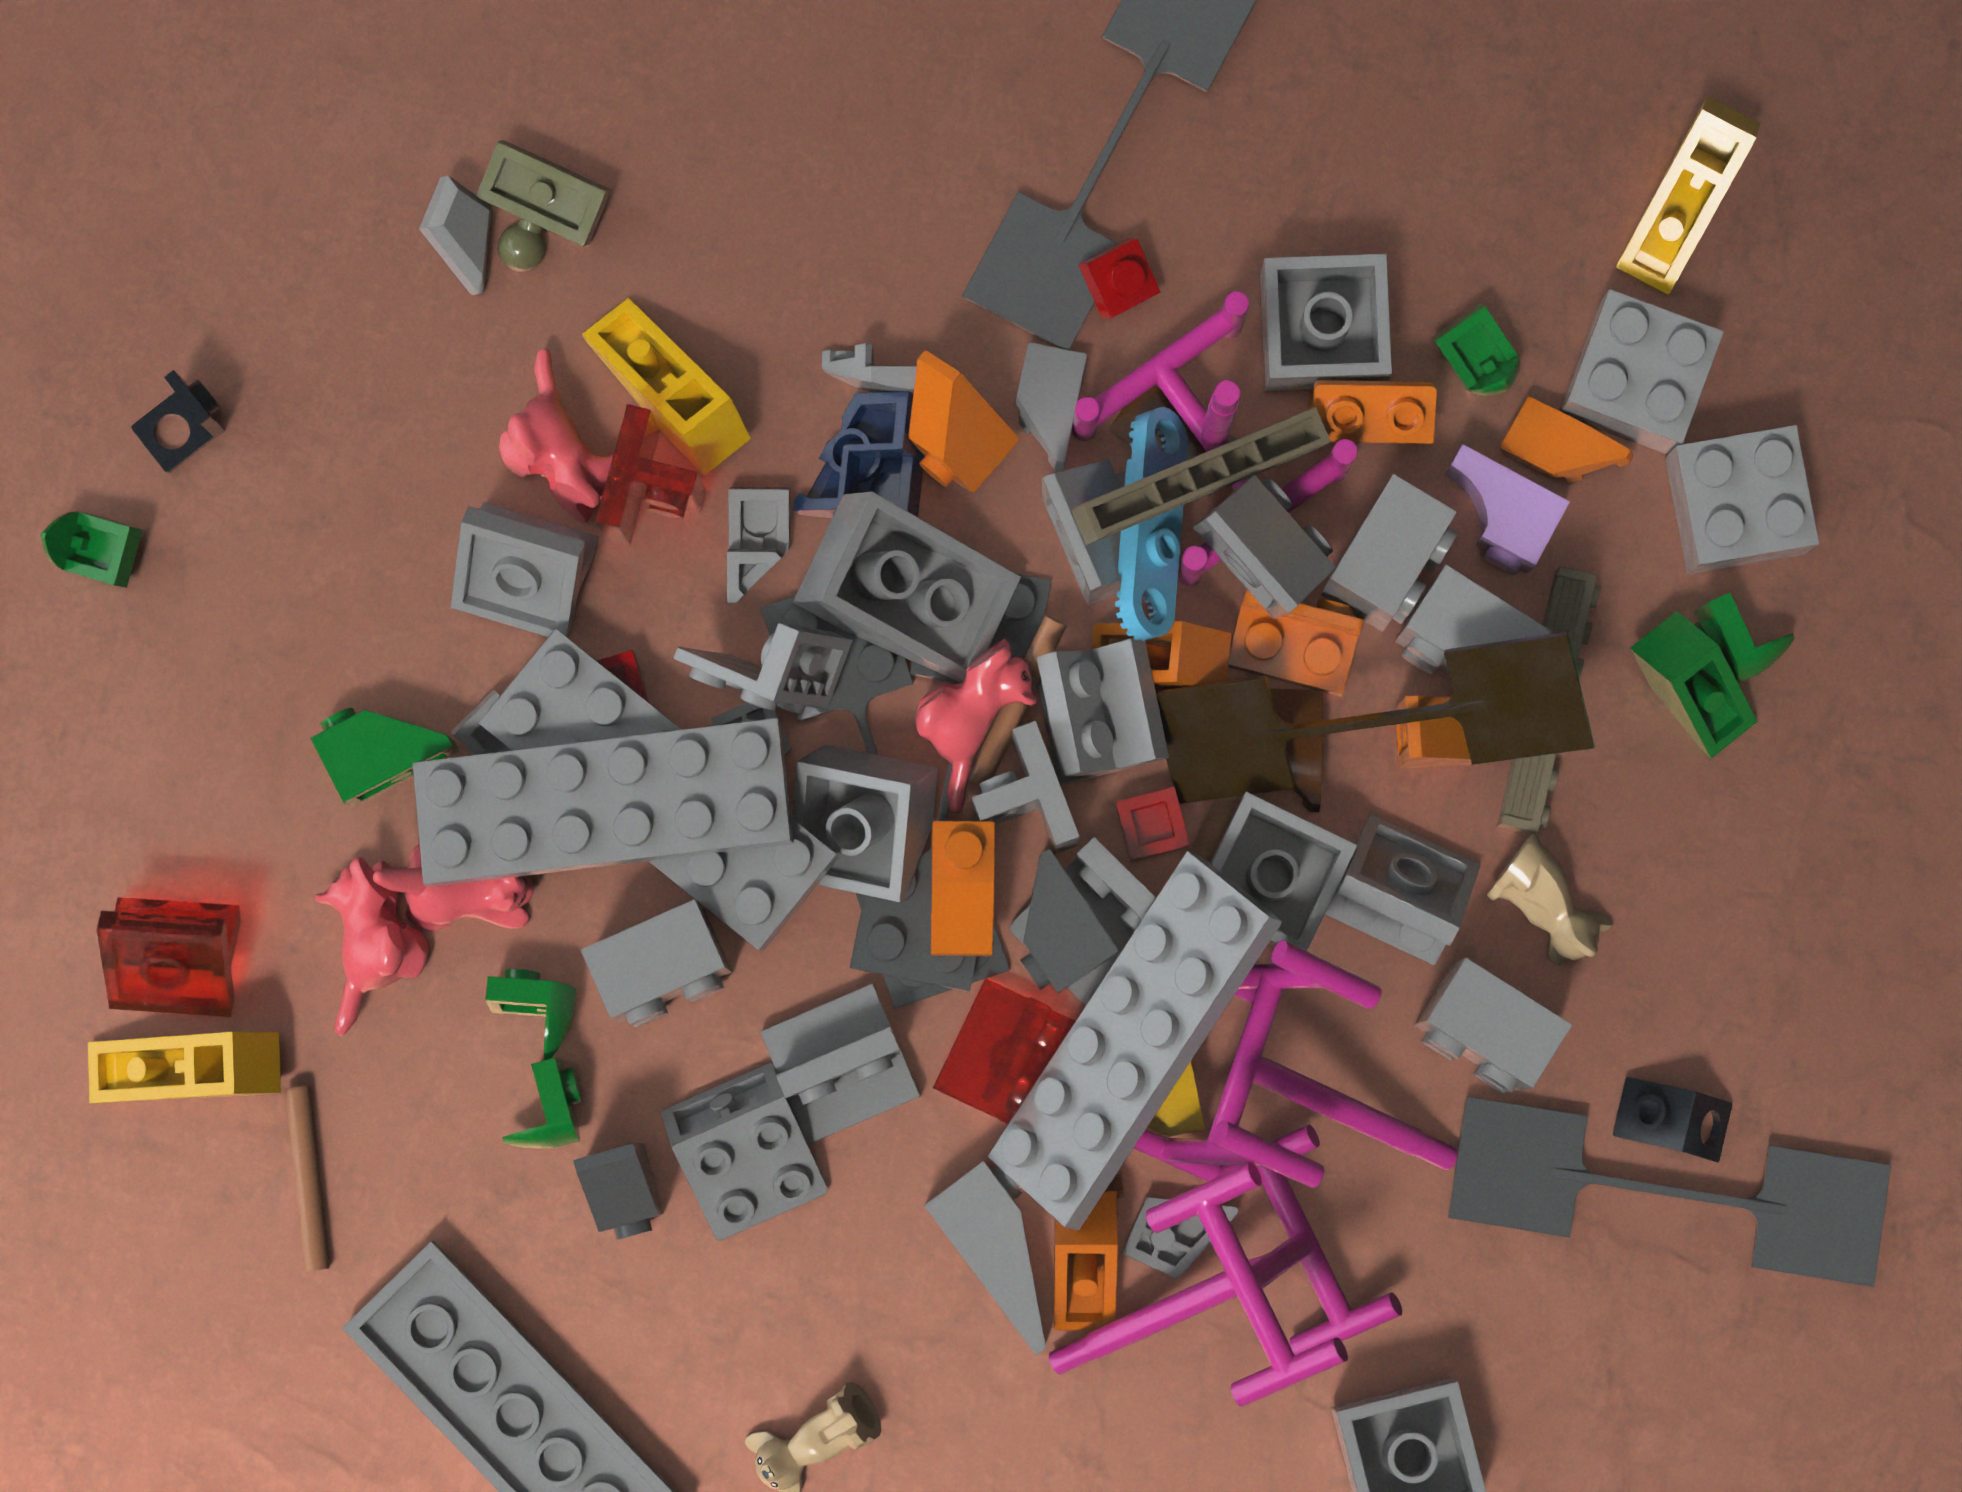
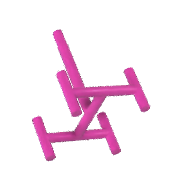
M1239 291L1231 292L1227 295L1222 309L1094 399L1083 397L1078 400L1074 411V436L1080 441L1091 440L1096 434L1098 425L1157 384L1206 452L1230 443L1228 437L1238 409L1240 390L1237 384L1229 380L1220 382L1215 387L1206 411L1177 369L1221 338H1234L1241 333L1249 307L1248 297ZM1348 439L1338 441L1329 455L1281 488L1292 502V506L1287 510L1288 513L1331 482H1341L1346 478L1358 452L1354 442ZM1247 479L1231 485L1234 490L1237 489ZM1206 542L1201 546H1191L1183 554L1178 570V578L1182 584L1194 586L1199 583L1203 573L1222 560Z
M1285 940L1280 941L1274 947L1271 955L1273 964H1254L1234 995L1252 1004L1208 1139L1170 1138L1150 1128H1146L1133 1148L1207 1182L1218 1177L1221 1165L1243 1166L1252 1162L1256 1167H1266L1308 1187H1317L1324 1176L1322 1164L1239 1127L1254 1082L1261 1087L1408 1155H1414L1444 1170L1451 1169L1458 1157V1151L1455 1147L1423 1133L1422 1130L1277 1062L1261 1057L1283 989L1325 988L1367 1009L1374 1008L1381 998L1380 986Z
M1309 1124L1272 1141L1300 1155L1320 1146L1319 1137L1315 1129ZM1252 1162L1243 1166L1221 1165L1217 1178L1146 1211V1219L1150 1228L1155 1233H1159L1198 1215L1225 1271L1049 1353V1361L1053 1370L1061 1375L1238 1296L1271 1364L1270 1367L1231 1384V1393L1234 1400L1240 1407H1243L1346 1362L1348 1354L1342 1341L1401 1316L1402 1306L1397 1296L1391 1292L1351 1310L1286 1176L1266 1167H1256ZM1262 1184L1289 1239L1271 1252L1248 1260L1221 1204ZM1298 1262H1301L1329 1320L1290 1337L1289 1344L1263 1288Z

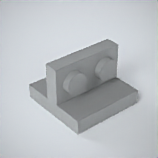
M483 502L480 509L469 506L461 521L450 608L549 637L557 629L568 638L573 627L578 592L596 554L598 536Z
M1133 638L1093 650L1055 651L1037 657L1041 676L1038 690L1055 773L1060 785L1072 784L1169 758L1145 640H1134Z
M1036 721L1012 729V743L1025 778L1017 780L1014 771H1010L981 782L979 784L981 794L972 797V808L977 821L995 822V825L1038 809L1054 854L1076 847L1080 836Z
M1370 813L1356 843L1358 846L1325 915L1435 966L1445 945H1451L1461 926L1481 864Z
M873 984L760 1031L778 1073L776 1077L785 1098L791 1104L808 1145L920 1097Z

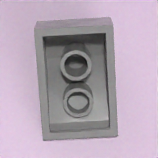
M874 492L843 494L793 603L850 634L962 683L966 677L967 667L988 650L1021 576Z

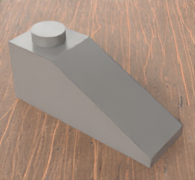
M982 1161L927 1203L925 1208L1034 1353L1038 1355L1046 1348L1021 1210L1013 1201L1023 1192L998 1166L990 1170L986 1163Z

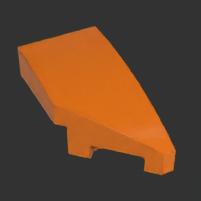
M1530 396L1527 397L1499 447L1504 456L1551 478L1559 479L1564 477L1568 484L1584 480V474L1617 464L1618 468L1628 465L1634 457L1630 449Z

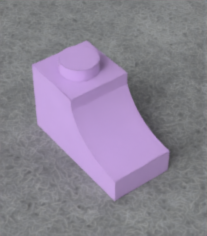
M1462 444L1445 476L1456 482L1467 493L1477 510L1481 535L1475 545L1487 551L1483 558L1494 567L1513 575L1517 573L1518 569L1529 573L1540 559L1570 501Z

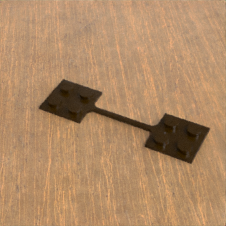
M1568 632L1445 649L1444 655L1453 687V696L1449 701L1437 705L1290 724L1283 721L1275 710L1266 675L1156 691L1169 758H1166L1178 802L1183 804L1243 796L1245 792L1258 794L1294 789L1296 784L1286 750V744L1289 739L1444 717H1453L1461 724L1472 765L1593 749L1595 744Z

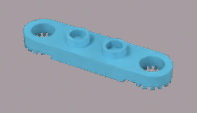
M1159 407L1137 415L1134 418L1135 421L1131 422L1130 427L1134 429L1129 432V438H1133V442L1130 443L1132 455L1131 459H1128L1126 463L1125 486L1187 460L1188 437L1186 429L1179 416L1171 409ZM1160 428L1158 434H1164L1165 436L1161 438L1162 442L1166 441V444L1162 445L1164 451L1161 450L1156 441L1155 429ZM1183 505L1121 531L1117 573L1122 576L1121 587L1116 595L1120 600L1115 601V607L1120 608V612L1116 613L1117 618H1122L1123 620L1120 626L1122 629L1127 628L1126 634L1134 636V640L1142 639L1144 641L1163 636L1173 626L1176 608ZM1142 597H1146L1144 600L1146 603L1151 602V605L1147 606L1148 610L1153 609V612L1148 613L1152 619L1148 620L1144 615L1141 604Z

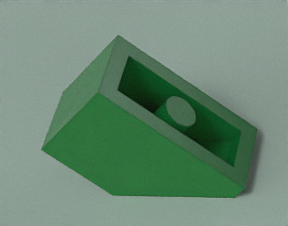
M1678 611L1674 612L1630 647L1650 687L1710 759L1758 722L1719 645Z
M353 708L344 709L323 720L320 723L323 731L310 738L343 803L352 808L413 777V763L447 759L460 752L455 741L445 734L368 710H363L356 714Z

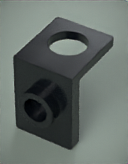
M174 370L164 378L175 392L131 426L133 432L168 474L225 431L212 415L221 407L200 380L197 379L189 385ZM168 416L184 418L190 428L187 442L177 449L163 448L156 439L158 424Z
M1627 1077L1620 1100L1613 1136L1719 1162L1732 1110V1103L1697 1091ZM1711 1111L1713 1117L1712 1132L1708 1140L1703 1144L1701 1126L1705 1116Z

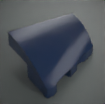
M909 391L855 393L842 416L840 431L827 442L818 458L825 462V465L807 497L801 493L797 495L794 502V511L800 515L833 518L843 494L874 492L918 517L923 468L919 463L924 458V454L908 438L913 394Z

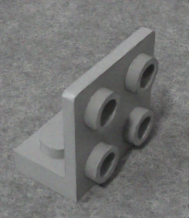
M778 622L775 633L767 639L762 649V667L730 654L677 647L673 659L691 666L692 669L689 677L699 682L721 689L728 685L742 690L740 696L742 700L765 709L775 710L777 706L802 714L805 706L828 708L853 640L832 631Z
M1095 837L1077 853L1076 859L1065 869V872L1108 933L1119 952L1116 956L1068 987L1085 1006L1156 900V897ZM1030 905L1010 924V932L1022 944Z
M773 1062L660 1111L672 1150L717 1240L726 1239L816 1199L828 1191L825 1180L792 1112L789 1101L785 1098L776 1077L778 1073Z

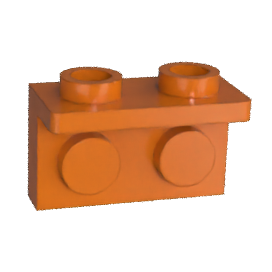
M1318 380L1314 383L1313 393H1309L1308 410L1314 407L1317 408L1331 442L1348 439L1352 442L1434 444L1437 390L1432 382Z
M1246 590L1242 598L1230 645L1228 668L1259 676L1266 675L1267 678L1313 690H1323L1325 693L1342 697L1364 620L1352 617V607L1324 599H1319L1316 607L1300 603L1289 614L1272 619L1251 593Z

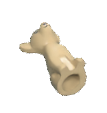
M1534 833L1523 844L1487 894L1493 901L1499 898L1510 900L1523 912L1530 923L1549 932L1550 945L1547 954L1550 960L1557 965L1562 964L1566 959L1578 960L1585 956L1594 957L1598 952L1599 933L1608 931L1613 925V922L1608 917L1599 912L1591 910L1582 911L1574 908L1569 883L1562 867L1552 854L1540 844L1539 837Z
M849 1382L843 1385L841 1391L827 1400V1410L810 1418L800 1427L791 1440L780 1439L769 1431H756L747 1436L744 1442L751 1451L756 1453V1473L764 1484L771 1489H777L778 1492H801L803 1488L802 1471L806 1465L828 1461L848 1447L857 1449L868 1445L880 1436L882 1429L880 1419L869 1396L860 1386L854 1382Z

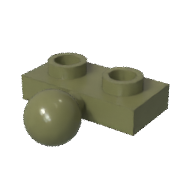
M502 140L496 144L476 197L520 217L518 224L508 227L501 234L497 249L499 257L505 266L514 271L526 272L537 267L544 258L545 242L540 234L542 228L583 247L589 245L611 189Z

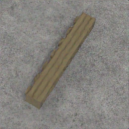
M1314 407L1082 503L1072 509V514L1085 544L1089 545L1250 478L1254 474L1257 475L1317 450L1331 441L1318 410Z
M1560 566L1554 574L1543 626L1551 630L1549 634L1568 632L1580 680L1584 659L1578 658L1581 644H1588L1592 630V623L1587 622L1589 608H1596L1601 586L1595 585L1596 574ZM1556 754L1512 759L1497 827L1530 835L1538 833L1540 827L1546 828L1551 807L1545 805L1548 790H1555L1559 769L1553 768Z

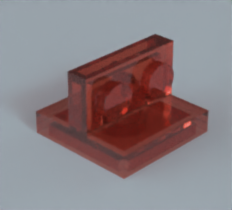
M631 404L626 405L596 518V523L607 540L630 546L642 500L650 503L648 510L670 518L684 519L685 511L701 514L706 495V489L697 471L653 461L661 432L651 409Z
M118 897L114 911H101L96 929L109 1009L231 1017L235 1000L231 965L241 924L239 905Z
M985 978L933 1089L1003 1123L1009 1124L1076 1021L1052 1010L1051 1006L1037 999L1027 998Z

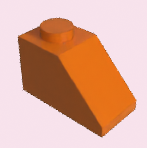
M927 350L917 359L908 438L924 454L925 457L919 464L932 478L945 487L953 480L974 494L1019 442L1020 438L961 372Z
M1174 621L1172 628L1167 634L1145 640L1155 691L1227 681L1232 633L1189 622ZM1121 623L1094 624L1091 650L1127 639H1133L1134 636H1128L1126 634L1128 629H1122Z
M1405 696L1394 710L1443 704L1452 697ZM1453 717L1395 725L1398 770L1469 766L1472 764L1463 728Z
M932 821L931 956H992L995 822Z
M1105 1191L1079 1231L1065 1228L1054 1218V1330L1094 1331L1116 1320L1117 1191Z

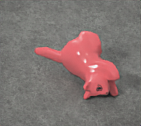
M547 348L540 349L534 366L539 395L531 399L522 412L511 416L508 421V430L500 437L499 450L506 467L518 476L545 475L558 504L569 515L585 523L592 515L591 508H594L599 502H606L613 497V489L617 482V469L624 456L621 453H615L605 457L587 449L578 435L569 412L560 402L552 370L551 353Z
M1005 638L985 651L967 667L966 677L962 683H941L920 700L917 708L916 727L919 736L931 741L938 754L952 764L946 792L949 808L954 813L959 814L963 809L965 790L973 764V756L979 749L991 721L1000 708L1017 702L1029 706L1037 703L1036 694L1032 690L1029 664L1021 657L1011 658V645Z
M420 844L415 846L410 852V863L407 868H384L377 870L373 875V880L376 884L391 891L406 893L405 897L408 902L406 916L417 928L438 931L451 926L452 922L463 917L480 919L508 929L523 928L529 922V914L522 906L530 901L534 889L531 879L527 876L427 887L423 885Z
M356 857L351 861L350 866H346L340 876L331 882L327 890L315 896L317 902L326 903L336 908L342 916L344 925L341 955L347 980L344 985L340 1008L334 1026L336 1035H345L358 1018L363 995L366 991L385 988L401 978H416L422 973L428 960L429 945L421 930L399 921L396 917L399 892L388 890L376 884L373 880V875L377 870L390 867L386 861L374 864L371 869L362 857Z

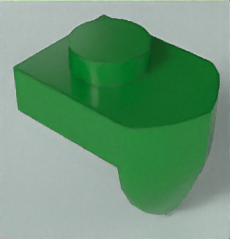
M1482 303L1431 337L1465 389L1474 395L1494 396L1503 394L1511 388L1520 372V357L1486 306Z
M75 511L65 513L54 519L40 535L44 551L54 566L74 574L127 588L143 530L92 514Z
M1731 593L1711 600L1695 611L1699 620L1695 623V626L1719 645L1738 683L1752 678L1770 667L1783 655L1795 639L1794 634L1791 633L1756 647Z
M507 969L504 971V977L488 976L485 1001L491 1013L545 1017L544 1059H551L559 1049L570 1026L574 1013L576 989L564 983L540 980V973L525 969Z
M551 1058L531 1064L547 1124L502 1137L503 1142L512 1146L537 1149L557 1148L579 1142L580 1132L573 1105L582 1103L583 1099L574 1067L564 1069L562 1060L559 1058Z

